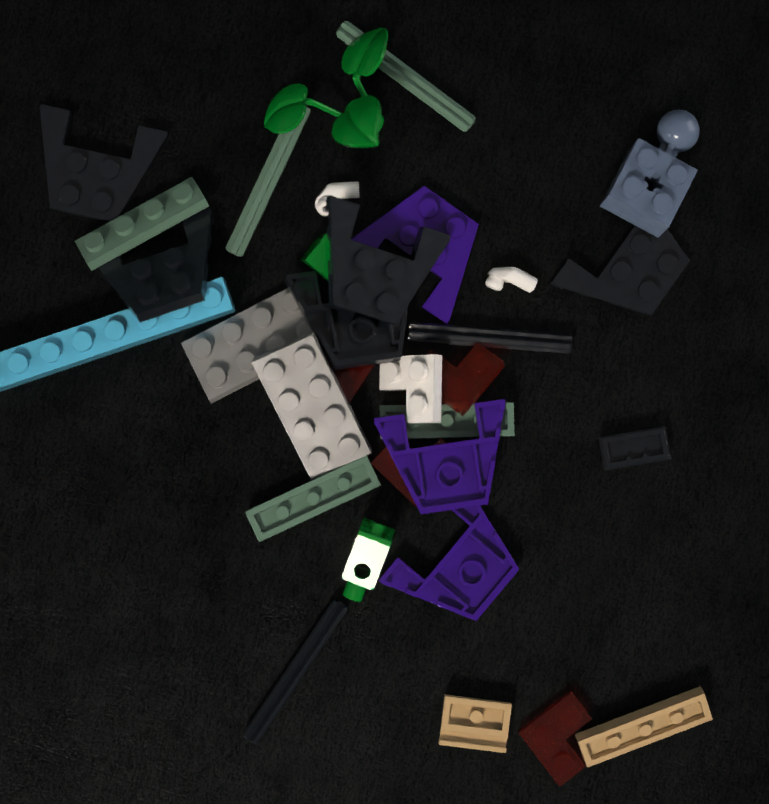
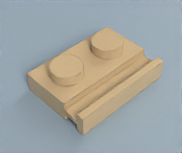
M445 694L439 745L506 753L512 704L510 702Z

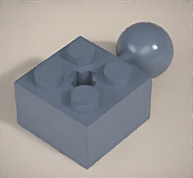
M680 109L667 112L658 122L656 131L658 141L660 142L658 148L640 138L636 140L628 150L600 204V207L658 238L669 228L698 171L676 158L678 153L691 149L696 144L700 134L697 119L690 112Z

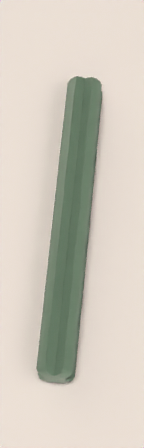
M349 21L343 22L336 32L337 37L347 45H350L357 37L364 34ZM386 50L384 58L378 67L463 132H467L476 119L473 114Z
M306 107V114L303 120L295 129L288 133L278 134L227 242L225 250L238 257L244 255L311 113L308 107Z

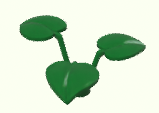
M377 28L364 33L352 41L345 50L342 58V69L346 74H353L352 79L361 97L352 100L347 105L344 113L312 98H306L308 88L304 84H292L283 88L269 104L264 119V128L275 134L288 133L301 123L306 114V106L311 105L338 117L332 127V136L338 143L349 147L378 146V132L384 123V118L381 115V105L375 97L367 95L360 77L361 75H372L380 66L387 48L388 30L386 28Z

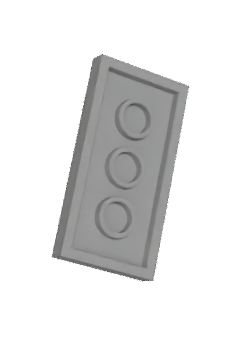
M287 288L182 342L181 345L208 400L214 403L259 379L251 363L252 359L307 335L312 330Z
M314 332L252 359L251 363L311 480L372 453V448Z

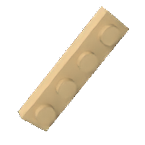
M701 686L579 732L575 734V737L588 768L713 719L705 693Z

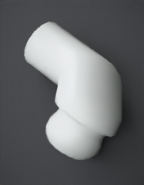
M359 182L327 184L316 198L315 207L317 212L322 216H329L328 209H326L327 196H334L340 199L359 198Z
M494 267L488 272L489 277L486 279L485 284L493 290L500 291L503 288L504 282L531 293L536 287L538 280L536 277L516 267Z

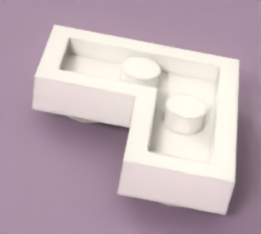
M442 355L402 356L400 361L380 364L379 390H406V423H441Z

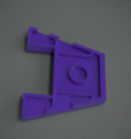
M423 186L351 240L379 249L384 240H387L411 257L419 227H426L450 235L449 243L430 270L442 280L422 306L423 309L447 324L451 318L479 224Z
M505 399L474 403L478 439L420 448H409L404 414L374 418L375 426L420 514L488 504L505 409Z
M481 506L452 510L469 527L425 579L397 557L378 581L386 586L477 621L519 571L518 566Z

